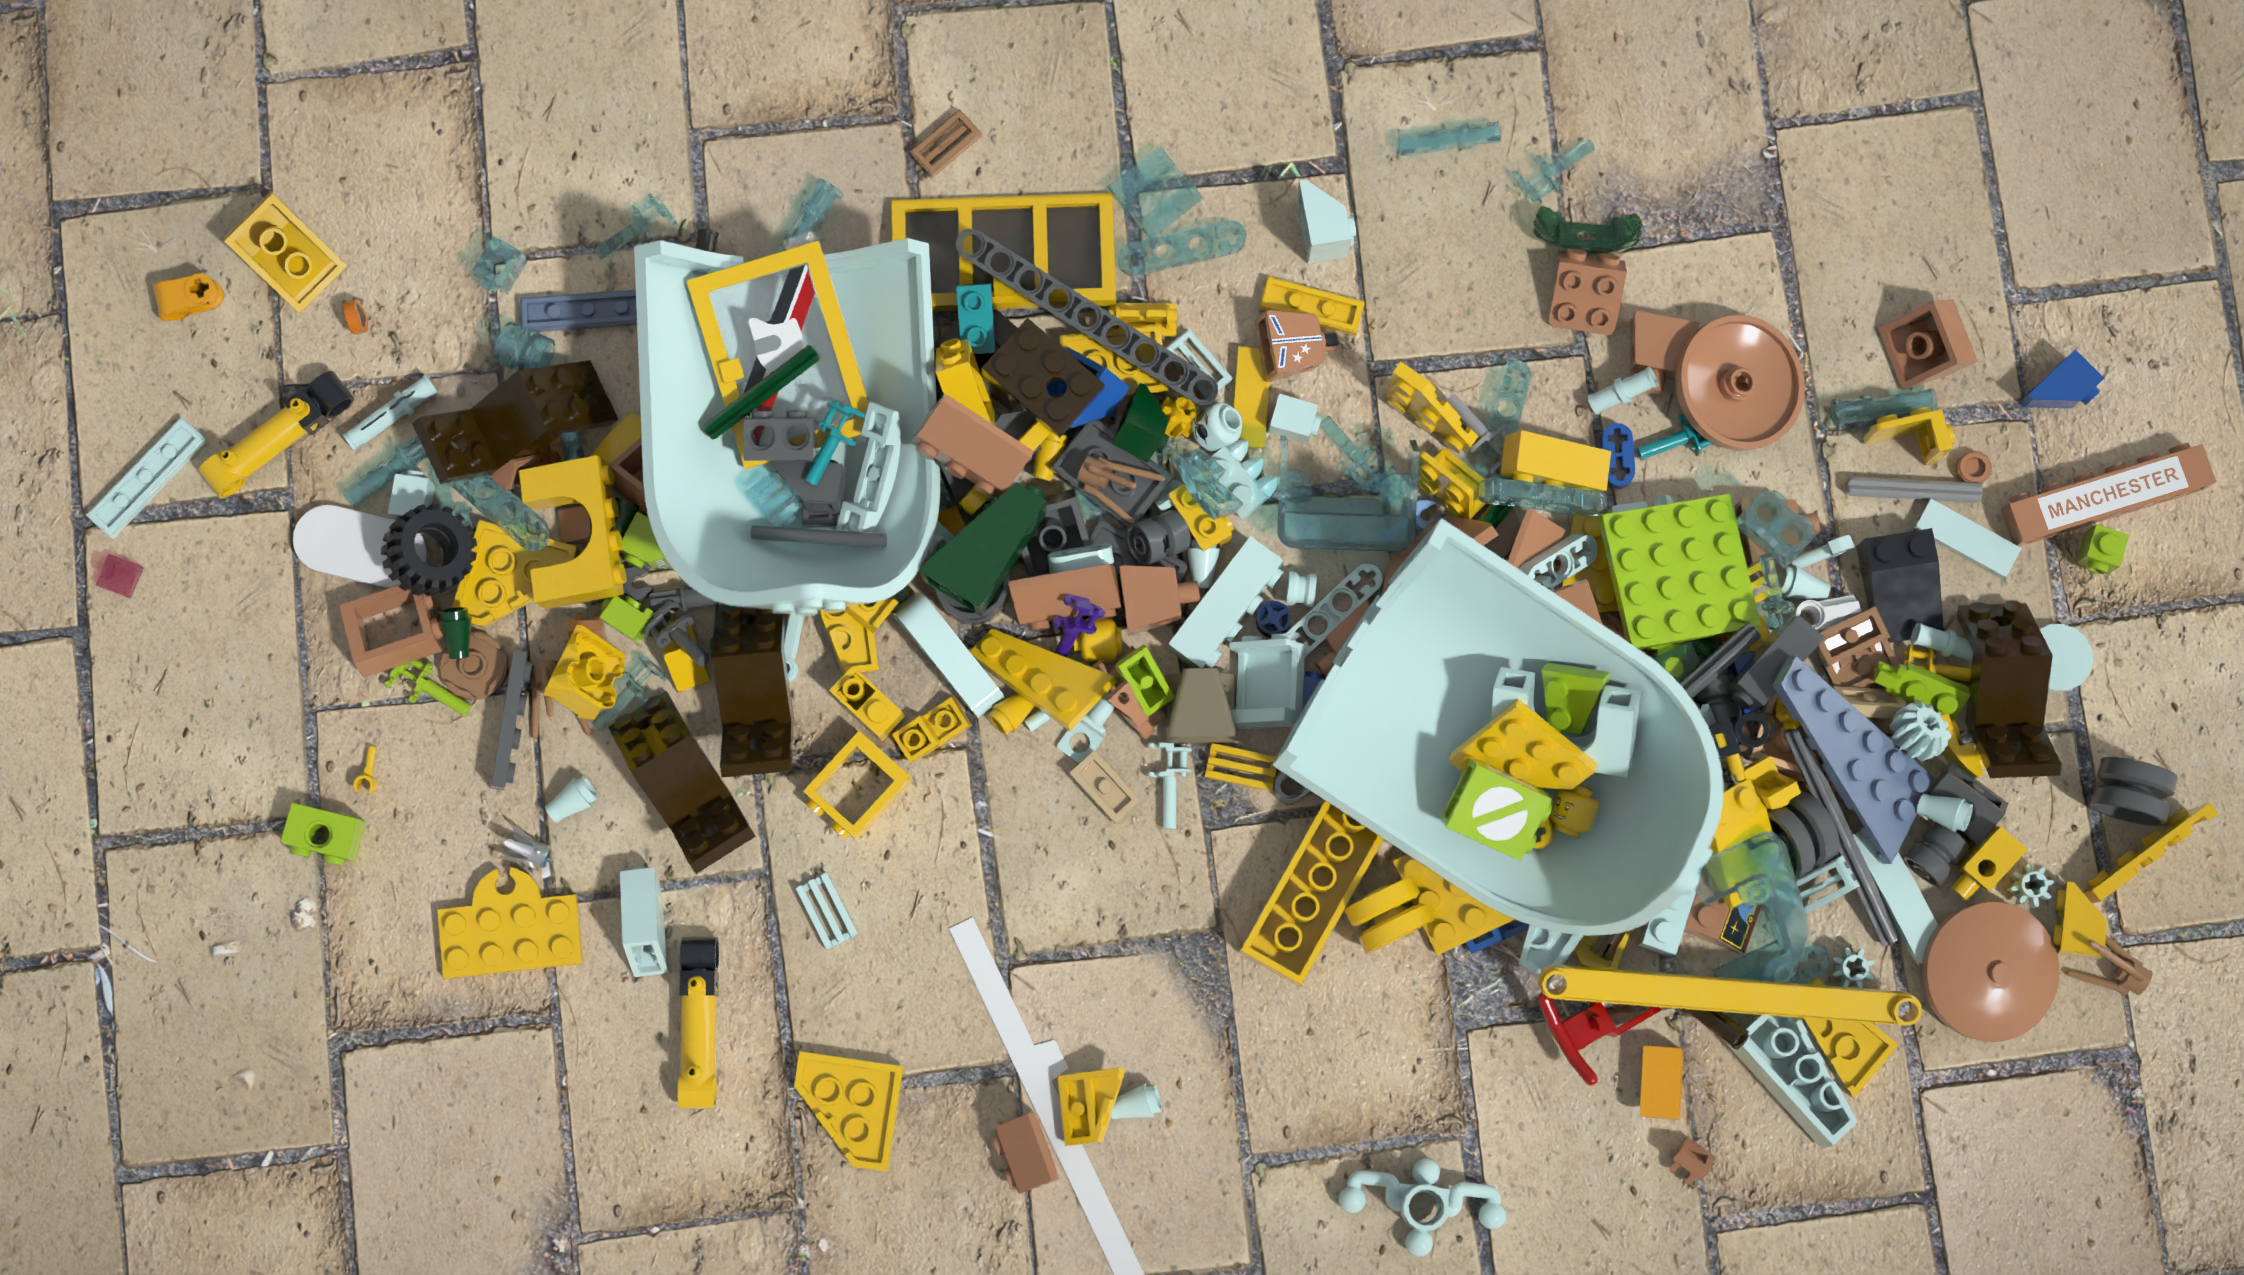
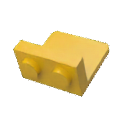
M1930 407L1915 409L1910 412V416L1898 419L1897 414L1881 417L1876 420L1877 424L1871 426L1870 430L1863 437L1864 444H1871L1916 433L1924 466L1938 463L1953 448L1952 444L1955 442L1953 429L1950 424L1946 425L1942 409L1931 411Z
M1445 447L1434 458L1423 450L1417 455L1418 485L1429 496L1436 495L1444 502L1446 509L1454 516L1459 517L1461 515L1463 518L1472 519L1496 494V488Z

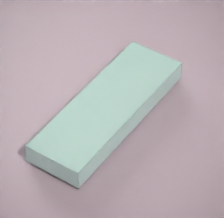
M1933 499L1927 502L1913 528L1914 531L1932 528L1936 543L2002 579L2007 577L2022 549Z

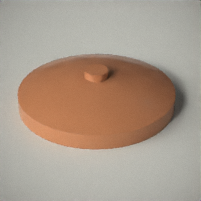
M1730 315L1713 320L1691 335L1678 358L1675 383L1683 413L1701 436L1717 446L1735 451H1749L1767 446L1783 437L1794 425L1800 414L1804 401L1805 381L1799 357L1788 339L1774 326L1761 319L1747 315Z
M1983 901L1971 903L1949 914L1932 933L1922 960L1923 988L1934 1013L1953 1031L1980 1041L1999 1042L2010 1040L2032 1029L2041 1021L2051 1007L2059 983L2058 954L2048 931L2029 912L2002 902Z

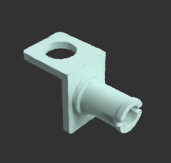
M1109 691L1071 731L1067 730L1057 745L1060 751L1078 763H1081L1094 750L1096 751L1107 735L1103 724L1115 708L1113 704L1105 699L1111 693ZM1083 733L1089 738L1090 745L1085 752L1077 753L1071 749L1070 740L1073 735Z

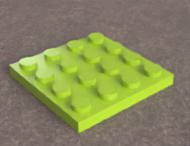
M1730 494L1602 514L1598 517L1623 632L1627 642L1638 649L1736 633L1746 623L1752 624L1756 629L1761 627Z

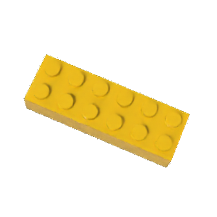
M1325 800L1240 950V954L1294 985L1301 987L1384 839Z

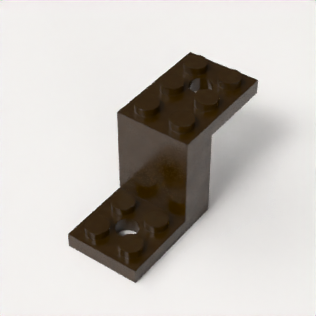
M994 309L996 353L974 354L988 393L1009 412L1018 404L1022 405L1060 438L1105 389V384L1029 318L1017 328L997 309ZM959 318L935 343L936 348H940L942 343L950 339L958 338L960 340ZM1052 381L1063 382L1067 388L1065 394L1057 398L1050 396L1046 391L1048 384Z
M587 360L518 370L471 409L421 416L412 425L440 484L490 476L512 459L536 455L563 433L611 426L619 419L591 361ZM573 392H575L579 396V398H576ZM451 441L454 442L459 449L454 448L451 444Z
M2008 601L2004 604L1975 602L1970 605H1958L1957 619L1973 651L1969 683L1971 695L1967 701L1965 724L1989 777L2060 776L2062 763L2044 728L2053 655L2028 605L2017 601Z
M727 604L716 606L711 659L722 722L721 778L792 771L794 712L784 650L785 613H773L772 609Z
M667 691L650 697L645 701L644 705L631 713L620 716L614 724L608 727L631 773L673 832L695 874H698L756 837L730 789L689 730Z

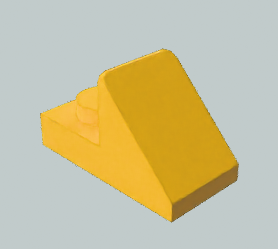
M685 623L684 626L688 631L686 634L699 646L693 626ZM674 641L663 648V657L678 693L711 682L706 665L699 666Z

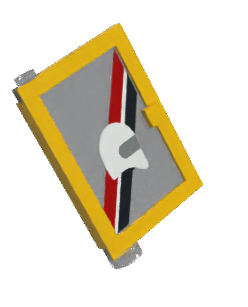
M812 231L783 240L786 251L687 280V285L725 407L807 345L813 346L820 356L819 361L753 411H773V417H787L786 411H807V417H816V448L822 447L826 437L831 432L827 429L825 432L821 431V426L817 424V421L823 422L830 409L827 402L834 403L837 401L839 402L838 406L842 408L846 404L866 414L869 399L825 255L823 254L817 232ZM836 411L830 425L836 428L843 414ZM752 412L749 413V414H748L747 416H745L744 418H746V417H752ZM853 415L847 417L841 429V435L851 438L855 443L869 440V438L861 435L864 420ZM743 419L732 426L745 470L773 462L744 461ZM757 426L753 434L755 441L761 445L769 444L772 438L770 430L765 426ZM792 426L788 431L789 440L796 445L803 444L806 440L805 430L800 426Z

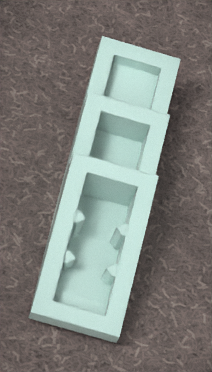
M1861 830L1853 834L1854 839L1900 938L1919 966L1922 964L1926 945L1938 924L1899 852H1897L1892 864H1882L1877 856L1878 848L1872 839L1865 837Z

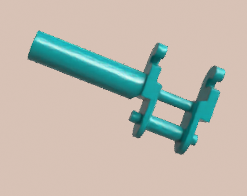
M837 401L834 403L827 402L830 409L823 422L817 421V424L821 426V431L825 432L827 429L831 432L826 437L804 481L817 486L839 442L847 443L853 448L855 447L856 443L841 435V429L847 417L853 415L865 420L866 414L846 404L842 408L838 406L839 402ZM836 411H838L843 416L835 428L830 423Z
M1682 414L1678 416V422L1682 431L1637 447L1636 451L1640 460L1686 444L1687 441L1691 440L1693 444L1691 446L1692 451L1695 450L1699 455L1702 453V448L1713 443L1707 439L1699 442L1696 436L1699 433L1694 429H1690L1688 423L1685 424V417Z

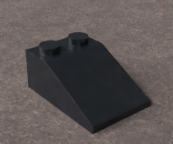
M1929 528L1865 538L1856 546L1868 609L1876 606L1890 635V638H1888L1889 643L1911 640L1912 631L1917 623L1944 631L1939 559L1933 529Z

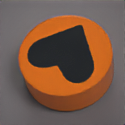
M355 299L345 302L343 305V315L350 332L354 335L367 332L368 321L360 301Z

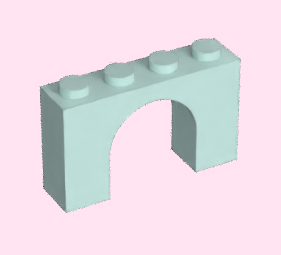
M1500 667L1493 687L1491 720L1518 699L1535 712L1533 705L1534 672ZM1605 685L1599 703L1597 725L1593 729L1581 733V735L1561 733L1597 763L1596 773L1628 778L1634 757L1640 691Z

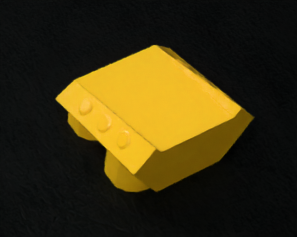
M576 625L543 695L550 696L578 715L577 718L595 720L599 711L612 708L615 705L617 694L612 684L615 679L623 676L626 654L583 625Z

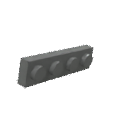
M513 650L491 789L504 791L506 783L513 784L516 763L509 761L511 749L518 750L522 730L516 729L515 724L517 715L524 716L527 695H520L522 681H530L533 663L526 661L527 652Z

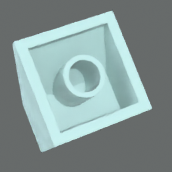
M1300 180L1296 204L1308 264L1348 257L1350 246H1354L1353 237L1356 236L1354 217L1347 216L1345 205L1308 180Z

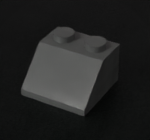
M1074 488L1043 497L1046 500L1047 513L1022 551V557L1029 578L1051 574L1047 559L1048 554L1091 545Z

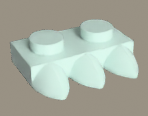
M1237 440L1229 446L1222 447L1199 467L1241 519H1246L1269 499L1278 483V477L1274 475L1256 480L1263 467V458H1251L1241 462L1248 450V440Z

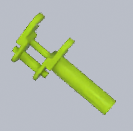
M415 660L394 667L389 675L391 677L390 680H387L384 684L385 687L391 688L399 675H405L417 684L414 688L415 694L409 697L411 703H415L422 692H425L464 717L468 715L472 708L471 704L435 682L425 680L428 674L431 675L433 673L432 662L426 665L419 660ZM410 664L422 671L418 677L407 671Z

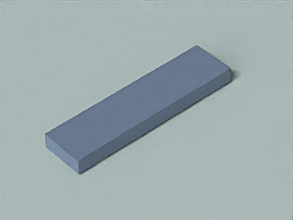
M636 290L520 298L521 331L523 333L637 325Z

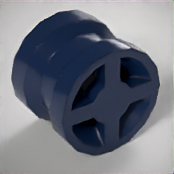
M1272 600L1265 602L1260 606L1256 616L1258 631L1267 638H1272L1273 634H1285L1291 620L1290 611L1280 601Z

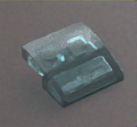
M1158 146L1107 186L1124 210L1150 239L1154 238L1203 199V196L1185 172H1181L1162 146Z
M1202 449L1178 454L1174 459L1178 472L1189 493L1213 520L1235 514L1242 506L1243 502L1219 482V479L1226 470Z

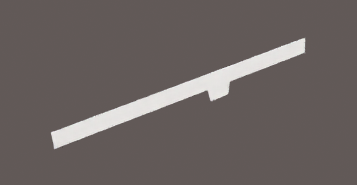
M972 917L949 928L1114 1275H1144L1083 1145L1065 1146L1060 1097L1052 1081L1069 1068L1056 1041L1051 1040L1034 1045L974 918Z

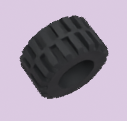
M432 503L428 507L423 504L413 510H409L390 525V530L383 537V541L386 544L381 547V555H387V559L382 563L384 569L390 568L392 571L389 578L392 581L398 579L401 582L399 588L404 591L412 588V594L417 596L424 592L426 596H434L438 592L441 594L463 580L465 575L470 573L473 568L470 563L475 561L477 552L472 551V549L477 546L476 538H470L469 534L473 532V529L470 525L464 526L462 521L465 518L460 513L454 516L452 515L453 509L448 506L440 510L439 504ZM416 534H427L437 540L443 551L441 567L430 566L419 558L414 545Z

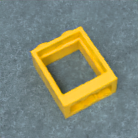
M958 338L945 341L940 345V348L936 349V375L943 394H947L995 425V410L969 339L960 341Z
M859 730L803 790L804 794L809 798L805 804L819 817L825 812L834 820L830 827L843 839L846 840L850 835L857 841L912 779ZM858 749L887 775L893 783L859 820L852 825L823 799L818 792Z

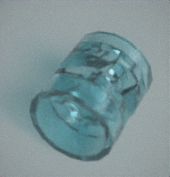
M510 321L504 326L496 341L492 356L493 361L510 369L518 366L519 370L549 366L555 350V341L537 332L530 336L527 328Z

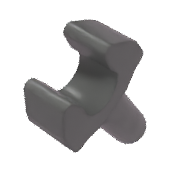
M638 567L625 569L627 580L623 584L624 595L633 598L637 602L645 601L649 594L653 592V588L645 586L635 589L633 583L636 579L647 576V570ZM606 598L592 600L590 603L591 605H596L604 602Z

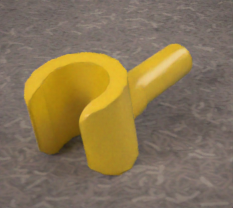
M368 746L363 775L357 777L353 783V788L357 793L361 791V783L364 779H367L370 783L369 794L374 793L378 788V781L373 776L377 747Z

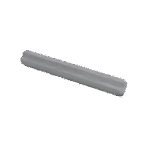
M1857 476L1849 477L1846 482V493L1849 496L1918 500L1933 499L1936 501L1977 503L1982 499L1983 494L1980 483Z

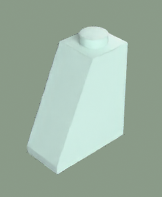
M634 867L631 870L620 871L622 945L634 977L669 973L661 888L655 867Z

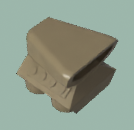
M1217 668L1183 669L1182 673L1165 675V680L1175 697L1166 704V743L1181 745L1227 744L1235 742L1236 727L1231 714V710L1235 709L1234 674L1220 673Z

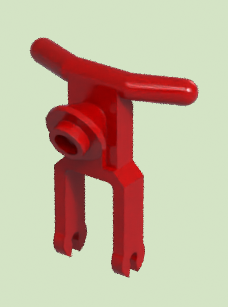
M1542 992L1537 997L1548 1028L1566 1059L1589 1086L1595 1085L1598 1077L1581 1056L1579 1050L1584 1049L1605 1035L1614 1038L1662 1011L1661 1007L1653 1006L1621 1026L1616 1027L1601 1002H1590L1589 1008L1575 1016L1567 1017L1561 1022L1552 998L1547 997Z

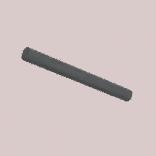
M755 525L751 527L750 531L751 539L871 547H886L887 544L886 533Z

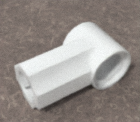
M1854 595L1822 601L1806 600L1789 615L1788 620L1796 615L1800 616V613H1807L1813 619V625L1811 626L1818 632H1821L1861 613L1859 601Z

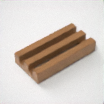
M959 109L909 152L922 169H925L927 174L934 178L981 138L982 133ZM959 121L963 123L960 128L927 156L923 157L921 155ZM966 132H971L935 164H930Z

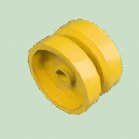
M1412 876L1394 884L1384 885L1362 897V900L1344 909L1352 926L1359 927L1371 921L1375 923L1374 926L1361 932L1358 938L1366 954L1384 947L1434 921L1426 904H1418L1406 910L1403 905L1416 899L1420 893Z

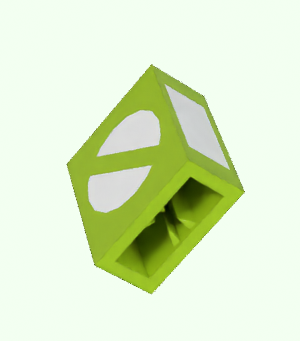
M1471 757L1440 820L1446 828L1521 861L1524 854H1529L1535 845L1537 838L1535 832L1540 822L1544 823L1551 813L1552 798L1545 790Z

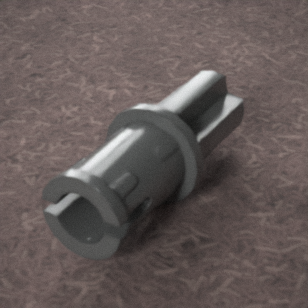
M681 585L680 589L657 591L649 594V606L653 612H656L668 601H675L679 609H683L684 612H688V608L716 606L719 603L700 594L693 588H686L685 585Z

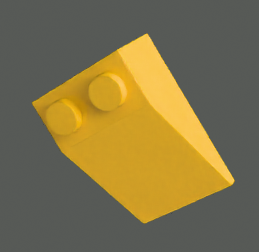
M271 191L223 237L224 242L298 313L347 267Z
M1749 778L1723 791L1720 820L1709 846L1712 849V854L1704 865L1729 910L1783 879L1767 809Z

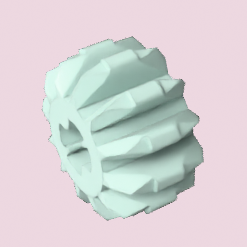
M1918 700L1899 709L1889 727L1894 732L1892 739L1900 745L1899 750L1904 749L1907 751L1910 759L1916 757L1923 762L1938 756L1945 750L1944 748L1948 745V740L1951 737L1950 732L1946 729L1949 723L1942 720L1940 717L1941 712L1936 713L1930 703L1924 705Z

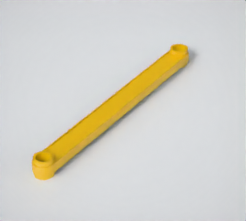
M1549 965L1543 968L1538 976V986L1542 993L1549 998L1902 1026L1913 1025L1920 1019L1922 1014L1919 1000L1911 993L1903 991L1564 965ZM1555 974L1561 975L1563 980L1558 988L1549 989L1546 987V981L1550 976ZM1910 1001V1011L1906 1015L1898 1016V1007L1903 1002Z

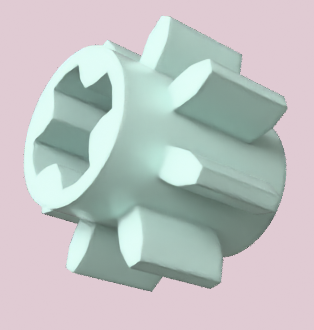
M2030 864L2022 866L2023 875L2018 872L2010 874V877L2015 881L2013 886L2007 889V892H2014L2018 897L2015 904L2019 905L2029 900L2030 907L2035 908L2039 905L2038 897L2043 900L2051 898V895L2046 891L2048 886L2053 884L2054 881L2047 880L2043 875L2045 872L2044 867L2032 872ZM2025 883H2035L2036 889H2026Z
M1847 947L1842 949L1844 958L1834 957L1830 960L1836 965V971L1832 972L1830 977L1838 976L1842 981L1840 987H1848L1850 983H1853L1854 988H1862V979H1874L1873 975L1868 972L1869 966L1875 962L1873 960L1867 961L1863 957L1864 949H1859L1855 955H1852L1851 950ZM1855 962L1854 968L1859 973L1849 976L1850 969L1846 967V964Z

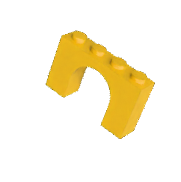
M598 455L519 470L523 504L533 510L566 504H580L586 508L592 522L590 541L578 557L566 563L530 569L534 603L544 609L624 595L623 584L626 583L627 577L624 565L620 563L619 551L622 550L623 543L620 532L616 530L615 518L619 515V509L616 499L612 497L611 485L615 482V476L611 465Z

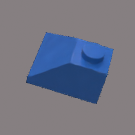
M1067 346L1065 350L1105 384V389L1070 427L1073 428L1112 415L1130 386L1106 367ZM1052 381L1048 384L1046 391L1050 396L1057 398L1064 395L1067 388L1061 381Z

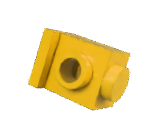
M889 597L874 602L872 607H866L864 604L845 606V612L871 633H874L899 602Z

